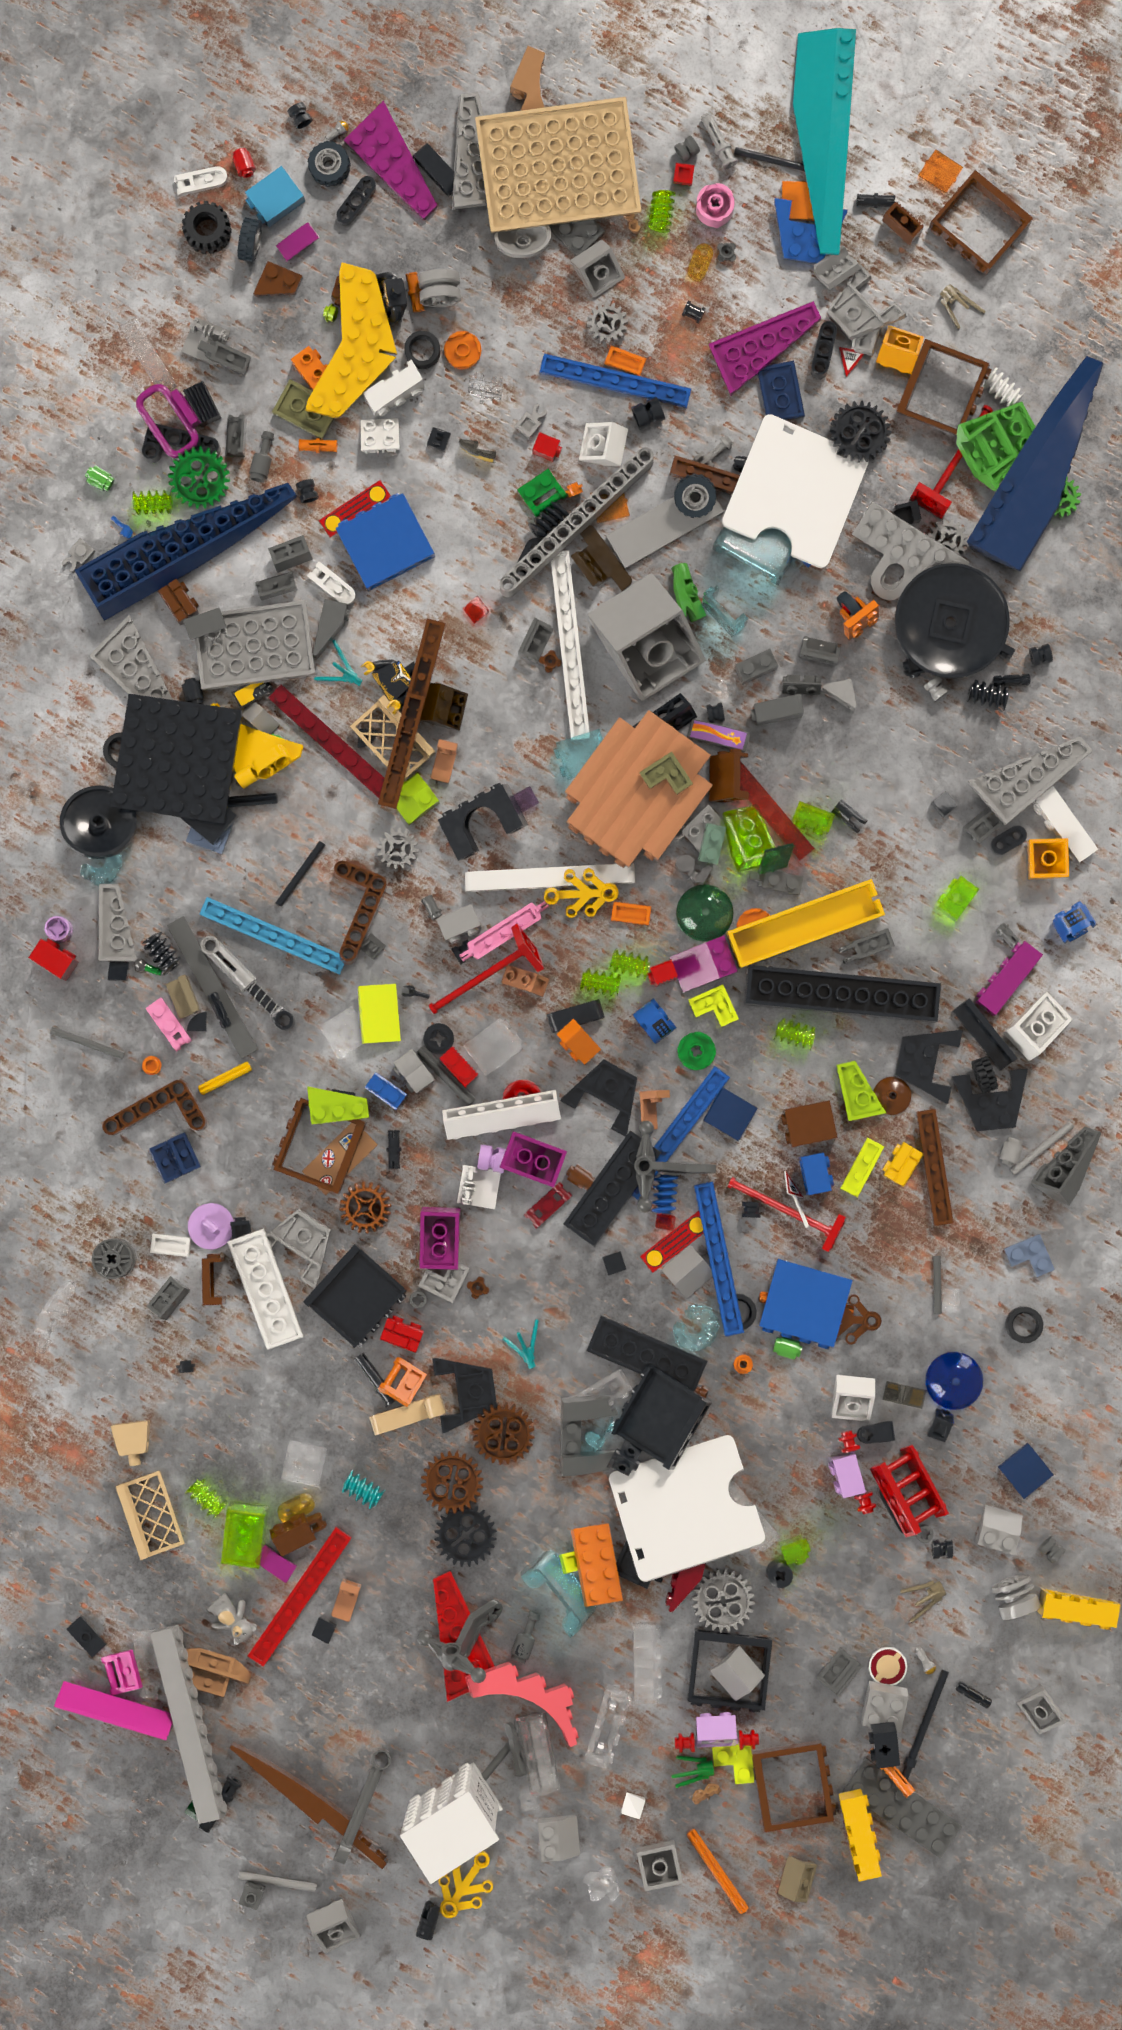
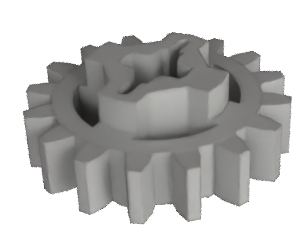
M605 302L604 307L600 303L598 304V310L592 308L593 315H588L590 321L587 322V327H592L589 329V334L594 333V340L600 338L601 344L604 340H607V344L610 345V340L617 343L618 336L620 338L624 337L622 331L627 332V327L624 325L628 324V320L624 319L626 312L621 313V306L616 309L615 303L608 306V302ZM599 315V316H600V321H598V322L595 324V320H596L597 316ZM604 318L608 323L611 322V329L610 326L604 324ZM620 322V327L616 331L615 326L618 325Z
M943 519L942 524L937 521L935 523L936 528L931 526L930 531L932 533L927 535L935 540V535L938 532L939 543L960 555L959 552L964 553L965 549L962 546L968 545L967 541H964L968 538V534H963L966 528L960 529V522L955 525L953 524V519L949 523H947L946 519ZM945 537H946V538H951V537H953V538L951 539L950 543H949L948 541L943 542V540H944ZM959 537V538H960V544H959V546H958V548H957V544H956L955 542H956V539Z
M392 828L391 834L384 832L385 839L379 838L382 845H377V848L381 849L377 854L378 856H383L382 863L388 862V868L394 865V869L397 870L398 866L401 865L402 869H405L406 863L411 866L410 860L417 859L413 854L419 852L418 849L414 848V846L418 845V842H412L414 835L408 836V830L402 833L401 828H398L397 832ZM400 836L403 839L395 840L393 837ZM388 842L390 844L389 851L385 853V846ZM410 844L411 850L409 855H407L406 847ZM395 845H397V846H401V845H402V847H401L402 852L399 853V852L396 851V852L394 853V852H393V851L395 850L394 846H395ZM399 857L402 861H393L391 859Z

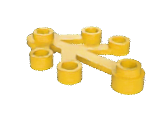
M591 868L583 871V878L586 881H591L598 889H590L575 876L574 870L567 869L564 872V879L567 882H571L579 890L558 891L551 887L545 890L544 900L547 904L553 905L559 899L579 898L573 905L566 907V915L573 918L591 897H598L593 904L585 906V914L593 917L606 901H614L618 897L619 891L615 884H605L595 876V872ZM590 872L592 873V876L587 877L586 873ZM571 873L573 877L568 878L566 875ZM610 889L612 893L607 894L605 891ZM553 892L555 895L550 897L548 893ZM589 908H593V909H594V911L591 912V913L588 912L587 910H588ZM574 909L575 912L569 913L568 910Z
M481 1851L475 1855L474 1865L463 1881L460 1872L461 1865L452 1870L456 1888L452 1898L448 1886L450 1877L447 1874L443 1876L448 1880L445 1884L441 1882V1878L438 1879L444 1899L440 1904L442 1916L453 1918L460 1910L479 1909L482 1906V1899L479 1896L472 1897L470 1901L459 1902V1900L464 1895L479 1892L489 1893L492 1891L493 1883L488 1879L484 1880L481 1884L469 1886L479 1870L489 1865L490 1857L488 1853ZM479 1856H484L486 1860L480 1862L478 1858ZM489 1883L491 1888L485 1889L484 1884ZM475 1899L480 1901V1904L477 1906L473 1904ZM452 1905L453 1910L448 1911L446 1906Z

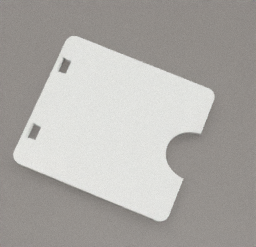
M766 415L729 501L722 524L724 527L753 540L766 529H779L790 539L792 547L790 556L815 567L825 568L830 561L868 462L862 458L860 463H858L857 457L850 461V455L847 458H843L836 454L839 446L833 447L834 441L774 415ZM784 426L794 430L793 435L782 431Z
M729 1435L686 1448L674 1470L666 1469L662 1466L663 1463L654 1458L640 1463L637 1470H632L629 1476L619 1471H614L609 1476V1482L639 1579L643 1582L661 1578L759 1546L765 1541V1534L756 1506L739 1505L729 1495V1484L732 1478L744 1470L735 1441ZM625 1492L628 1502L621 1504L619 1493ZM642 1548L645 1558L638 1560L636 1550Z

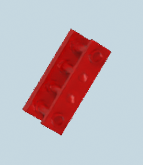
M913 1445L901 1448L900 1451L903 1456L891 1464L886 1465L883 1462L869 1468L906 1538L922 1532L919 1524L932 1515L938 1518L949 1514L946 1504L937 1492L919 1458L918 1451ZM907 1463L912 1473L896 1483L891 1472ZM916 1480L921 1491L905 1500L900 1490ZM925 1497L930 1508L914 1518L910 1506Z

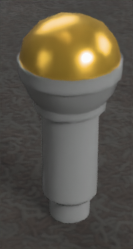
M337 122L335 129L323 139L324 142H331L339 134L346 133L349 129L347 122Z
M920 1646L916 1647V1654L923 1664V1671L928 1675L933 1674L936 1670L935 1664L928 1659Z

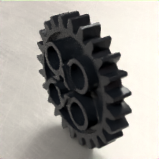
M861 400L859 405L853 401L852 407L847 403L845 410L840 408L839 414L835 413V420L831 421V425L834 427H831L829 432L834 434L831 435L830 440H836L833 447L839 446L837 453L845 452L843 458L850 455V461L857 457L858 463H860L862 458L868 462L869 456L874 460L876 453L881 455L883 453L882 449L886 450V443H889L891 440L887 437L892 433V431L887 430L890 428L891 423H885L888 416L882 417L884 411L877 412V405L871 408V402L864 406L863 400ZM853 416H859L862 421H855ZM869 418L870 421L864 431L860 434L856 443L852 445L851 442L856 437L857 432L861 429L865 420ZM875 426L878 431L873 432L869 427ZM843 432H850L852 437H846ZM859 442H866L868 447H862Z
M478 1506L474 1510L464 1509V1513L457 1510L456 1515L449 1511L447 1517L440 1516L443 1523H436L441 1527L440 1530L434 1531L439 1534V1537L435 1538L434 1541H440L441 1543L436 1548H443L440 1555L447 1554L446 1561L452 1558L453 1565L457 1561H460L461 1567H463L464 1562H467L468 1566L471 1567V1561L478 1565V1558L485 1561L484 1554H491L488 1548L495 1547L491 1544V1541L497 1540V1538L492 1537V1534L497 1532V1530H491V1526L495 1523H488L491 1516L484 1517L485 1510H482L480 1513L477 1512ZM470 1516L473 1519V1524L470 1527H464L462 1525L463 1517ZM476 1524L480 1525L479 1528L469 1535L470 1539L468 1541L463 1539L456 1546H451L453 1542L462 1536L461 1531L467 1532ZM454 1528L457 1530L458 1535L455 1539H449L446 1536L448 1529ZM478 1531L485 1535V1539L481 1543H477L473 1539L474 1534ZM465 1543L469 1546V1552L466 1555L459 1553L458 1547L460 1544Z

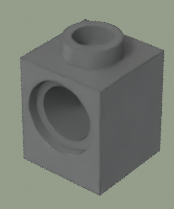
M247 1881L239 1904L257 1910L265 1886Z

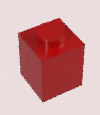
M539 432L532 449V454L554 462L555 457L559 458L563 447L560 446V440Z

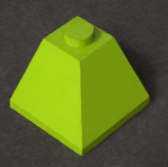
M417 772L404 782L397 810L408 825H411L440 804V802Z

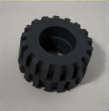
M204 201V204L197 202L196 207L191 205L189 207L190 212L186 211L184 214L185 218L182 219V230L186 241L195 251L201 250L202 254H206V251L214 254L213 250L216 249L217 252L221 251L220 247H226V241H230V233H232L227 213L223 211L220 205L217 207L214 202L211 204L208 201ZM204 220H213L218 225L214 233L202 236L196 232L198 224Z

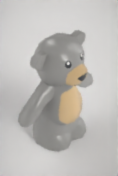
M224 1592L207 1607V1610L217 1616L220 1621L213 1623L212 1628L215 1630L231 1629L232 1636L234 1637L233 1642L235 1645H239L240 1642L247 1641L253 1635L257 1625L243 1620L245 1601L240 1600L236 1611L229 1597Z

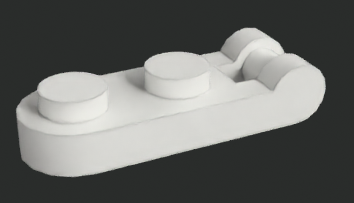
M219 166L174 176L175 184L178 186L177 195L179 197L222 187L228 180L225 169ZM190 181V186H185V182Z
M318 561L313 572L308 573L307 577L336 601L346 603L347 605H351L355 601L356 594L353 588ZM321 573H324L325 576L323 577V579H319L318 576Z

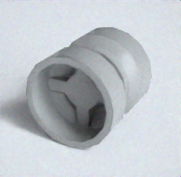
M937 676L924 685V688L932 694L931 697L934 701H937L950 691L948 686L942 683V678Z

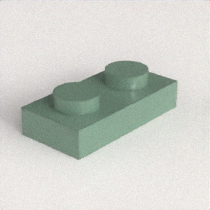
M706 823L698 856L699 861L718 865L726 827Z

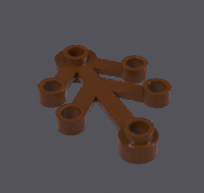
M851 1294L848 1297V1302L851 1306H855L862 1316H854L845 1306L841 1320L842 1324L836 1338L837 1341L838 1337L853 1324H862L853 1333L849 1332L846 1334L845 1340L850 1345L855 1344L857 1339L867 1330H877L882 1323L880 1315L874 1311L869 1312L856 1294ZM851 1297H856L858 1299L857 1302L851 1303ZM871 1317L875 1318V1323L869 1324L868 1319ZM853 1335L855 1337L854 1341L849 1342L847 1340L848 1336Z

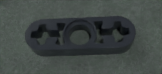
M362 177L338 209L336 215L341 225H350L375 193L376 182L372 177ZM370 182L372 188H367L364 191V194L366 195V197H364V195L362 194V191L365 188L364 183L368 184ZM355 196L362 199L361 204L358 206L351 203L352 198ZM347 205H349V207L351 208L350 212L348 213L349 219L345 218L344 220H342L341 214H346L348 212L349 208L347 207Z

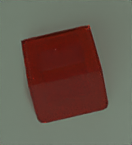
M478 595L463 608L474 624L489 613V609Z
M657 1213L655 1228L673 1231L676 1217L674 1215Z

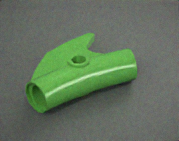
M680 563L671 568L674 577L673 589L677 604L683 610L685 617L687 612L690 621L694 622L706 616L702 603L698 598L697 587L693 584L688 564Z

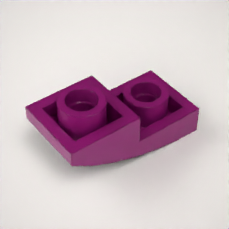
M307 222L278 243L276 247L286 261H290L320 237L311 224Z
M266 1544L255 1560L261 1567L287 1583L297 1565L281 1557L279 1552Z

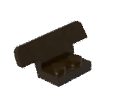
M589 525L580 533L588 546L582 551H576L571 555V558L593 587L600 586L612 577L620 590L624 591L631 585L632 578L594 526Z

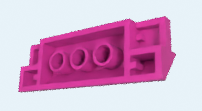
M66 1681L63 1682L54 1705L56 1708L163 1740L168 1739L170 1731L174 1726L169 1712Z

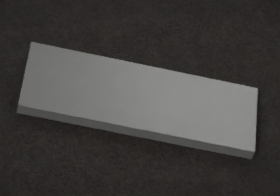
M698 492L690 494V498L693 500H697L701 496ZM674 497L606 535V538L623 567L627 569L721 515L724 511L716 499L712 511H709L706 516L691 518L678 510Z

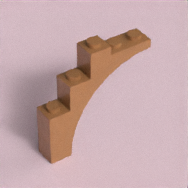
M527 46L510 86V93L515 98L525 99L521 111L545 108L540 91V73L545 60V52Z

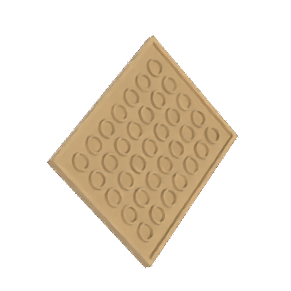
M626 97L475 117L491 233L641 213Z

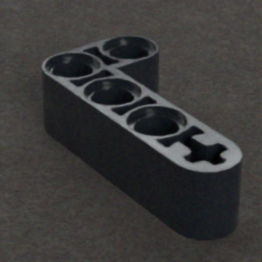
M156 424L172 449L180 450L191 441L188 431ZM148 427L142 446V454L148 462L156 463L161 458L163 448L157 439L152 437V432ZM198 434L196 451L202 446V450L205 452L208 447L214 444L215 448L211 449L210 454L216 451V457H218L221 447L215 438ZM173 435H178L179 440L177 442H170V438ZM150 449L156 450L154 456H147V452Z

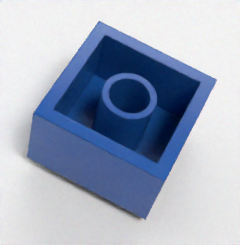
M824 1153L798 1157L806 1195L832 1191L831 1187L834 1186L832 1175H828L827 1170L830 1167L829 1157L825 1156Z

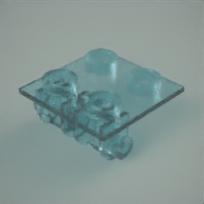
M613 1416L609 1417L600 1435L591 1430L585 1433L586 1443L593 1446V1452H596L597 1449L601 1450L606 1441L604 1435L606 1432L610 1433L615 1424Z

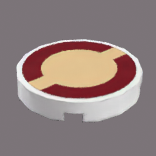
M894 1647L879 1648L872 1653L869 1659V1672L875 1682L897 1685L907 1673L906 1658Z

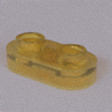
M702 243L695 248L687 270L688 277L692 281L698 282L705 278L713 258V249L710 245ZM702 250L707 251V254L702 255L700 252ZM698 267L701 271L696 273L694 268Z
M303 1493L282 1503L277 1509L279 1519L282 1522H286L294 1515L302 1513L306 1515L312 1512L315 1507L314 1499L310 1494Z

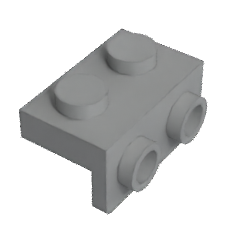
M843 245L840 247L839 255H828L813 266L818 280L829 290L838 286L842 281L861 269L859 263L848 254L846 247Z

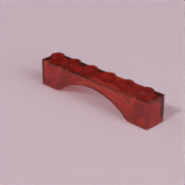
M740 761V791L749 792V799L747 801L761 815L785 848L799 863L815 848Z

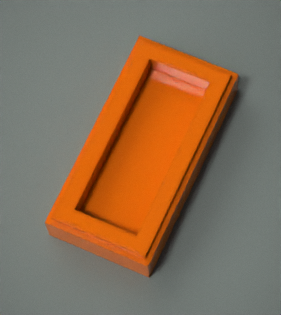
M611 345L604 365L629 374L641 376L647 358Z
M613 901L611 921L649 926L651 906Z

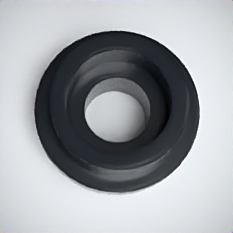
M191 1360L180 1361V1365H176L178 1373L194 1372L195 1364H191Z

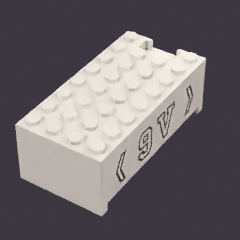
M467 1762L458 1768L459 1771L452 1775V1777L450 1776L442 1781V1785L437 1789L433 1787L422 1796L417 1794L409 1800L410 1803L407 1807L400 1837L430 1884L499 1840L495 1828L497 1812L503 1810L474 1762L470 1765Z

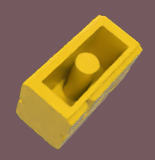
M902 1142L901 1145L897 1143L892 1151L894 1157L891 1162L887 1160L882 1170L885 1171L883 1176L904 1187L923 1153Z

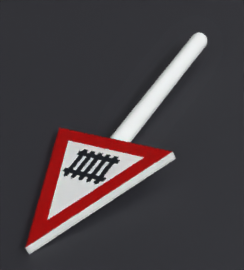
M857 338L853 339L851 349L839 347L846 377L865 355L854 351Z
M784 1171L787 1194L793 1196L803 1223L808 1228L809 1224L797 1198H803L788 1173Z

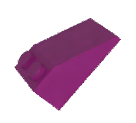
M725 936L705 942L670 957L683 993L738 972Z
M513 1131L499 1168L554 1188L567 1151Z
M422 1207L420 1215L419 1268L458 1270L461 1208Z

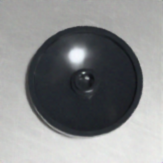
M97 785L83 788L74 793L62 808L59 822L63 839L75 853L83 857L105 859L115 856L126 849L135 836L137 829L136 811L112 808V787Z

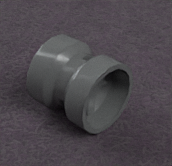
M688 136L683 143H678L674 146L677 155L683 162L689 160L691 155H696L700 152V148L692 136Z
M1052 1536L1048 1537L1038 1548L1042 1554L1048 1556V1560L1051 1563H1055L1066 1551L1056 1543Z

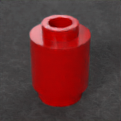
M246 148L235 150L232 153V160L238 176L243 178L253 176L256 167L250 152Z

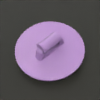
M208 1203L199 1206L193 1211L188 1221V1232L195 1244L204 1249H217L224 1246L232 1237L230 1222H233L232 1215L219 1204Z

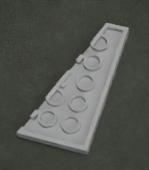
M478 92L461 94L458 97L452 210L487 205L475 117L484 116Z
M129 615L89 656L128 694L173 700Z
M1079 736L1056 747L969 780L967 783L1002 823L1006 825L1093 750Z

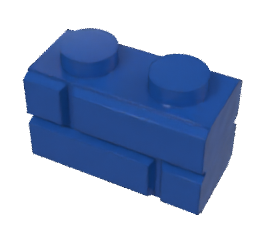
M377 1072L374 1073L364 1087L395 1110H398L408 1096Z

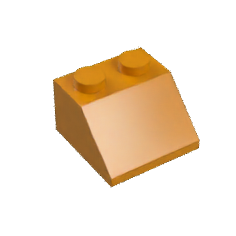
M888 325L876 362L884 367H892L902 373L911 374L919 356L924 337Z
M1068 838L1029 839L1027 841L1028 880L1069 877Z

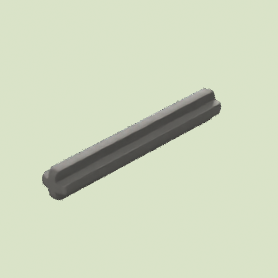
M422 1046L417 1051V1055L467 1106L475 1101L476 1098L425 1046Z

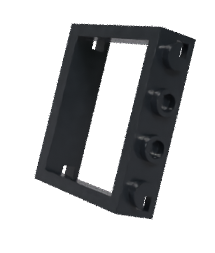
M694 1629L687 1701L691 1702V1705L697 1706L710 1704L711 1708L721 1709L722 1706H729L730 1710L741 1711V1708H747L749 1712L753 1713L760 1712V1710L765 1711L772 1638ZM700 1640L764 1647L762 1673L765 1676L760 1684L759 1701L746 1699L735 1701L733 1698L694 1694Z

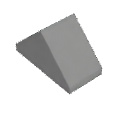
M851 679L823 686L822 692L852 711L857 706Z
M254 700L248 702L242 709V716L259 731L271 735L280 725Z

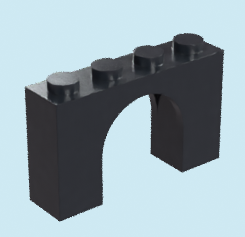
M497 783L490 787L491 791L487 793L483 791L475 795L473 801L469 802L467 800L460 803L458 809L454 811L450 809L442 813L443 817L438 819L458 861L465 860L480 852L469 829L470 818L477 809L487 807L493 810L498 816L506 834H513L528 825L508 784L501 785V783Z

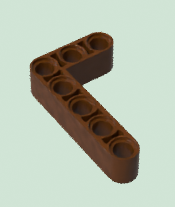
M342 860L338 861L334 866L336 879L365 891L340 949V960L342 963L351 965L357 960L386 892L387 883L383 876ZM341 867H345L348 870L344 875L339 874L337 871ZM362 874L366 879L363 882H358L355 877ZM375 882H381L383 884V887L381 889H375L373 887V884ZM368 899H374L376 904L370 907L365 902ZM361 916H366L369 920L367 923L361 924L358 922V919ZM357 933L361 936V939L353 941L350 938L351 935ZM351 951L354 955L352 958L347 959L343 956V953Z
M175 1080L107 1118L103 1122L102 1128L108 1135H117L174 1102L177 1103L191 1129L196 1131L204 1130L208 1121L188 1084L182 1080ZM179 1083L184 1086V1091L181 1094H177L174 1090L175 1086ZM160 1093L167 1095V1101L163 1104L158 1101ZM187 1100L193 1102V1108L190 1111L184 1108V1103ZM145 1102L150 1104V1110L147 1113L141 1110V1106ZM127 1112H132L134 1118L128 1123L125 1121L124 1116ZM196 1117H201L203 1124L197 1128L194 1126L193 1120ZM111 1121H114L117 1125L114 1132L108 1130V1124Z

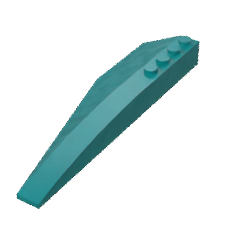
M832 28L798 33L793 111L796 118V127L798 129L820 254L839 255L856 29Z

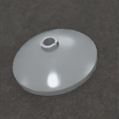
M547 225L495 232V244L505 255L514 258H530L543 252L551 242V229Z

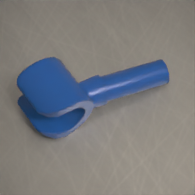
M112 516L111 520L122 528L120 534L130 539L133 530L115 516Z

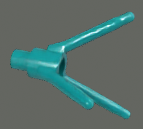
M333 640L332 642L347 669L345 670L339 664L333 662L332 665L344 673L342 677H314V680L348 681L351 684L355 683L360 686L363 679L357 676V673L349 665L336 640Z
M538 1319L534 1323L530 1347H526L520 1332H517V1337L522 1350L506 1337H503V1340L523 1357L529 1369L536 1366L533 1353Z

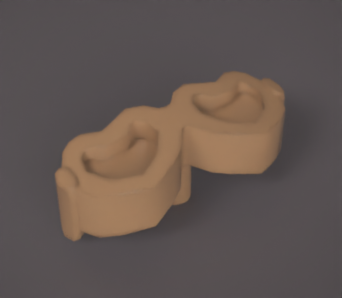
M635 214L623 215L626 220L630 221L629 230L638 234L641 228L635 219Z
M709 1783L705 1790L699 1789L694 1792L692 1801L696 1805L706 1798L709 1800L710 1796L719 1794L721 1789L719 1785Z

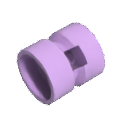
M53 916L45 924L46 935L56 942H66L73 935L71 922L63 917Z
M481 1144L477 1169L488 1171L492 1168L493 1172L504 1173L505 1169L499 1167L506 1148L497 1147L493 1149L492 1146Z

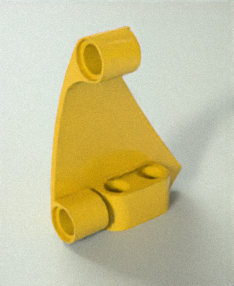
M212 703V704H211V706H218V707H220V705H219L218 703H216V704H215V703ZM241 724L234 763L235 778L243 789L260 778L267 779L299 759L304 746Z

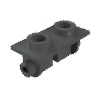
M787 674V676H783L782 693L790 695H820L821 678L804 675V681H800V675Z

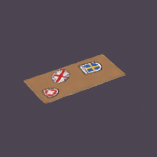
M350 1123L302 1172L306 1176L333 1185L356 1124ZM363 1131L347 1175L378 1145L365 1131ZM318 1187L325 1196L330 1192L326 1189Z

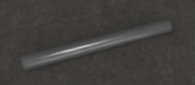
M52 1027L50 1034L119 1059H123L125 1052L56 1027Z
M509 1741L481 1774L485 1781L511 1751Z

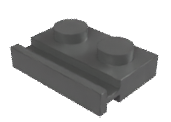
M840 1647L816 1678L839 1697L863 1665Z

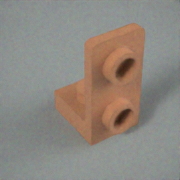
M439 739L431 779L449 783L458 744Z
M507 965L501 982L543 997L549 979L539 974Z
M670 1090L640 1092L641 1122L650 1121L654 1126V1130L658 1129L656 1102H662V1098H670Z
M343 1578L331 1614L333 1617L347 1622L350 1621L362 1586L361 1584Z

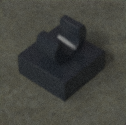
M433 427L427 446L445 452L451 433Z

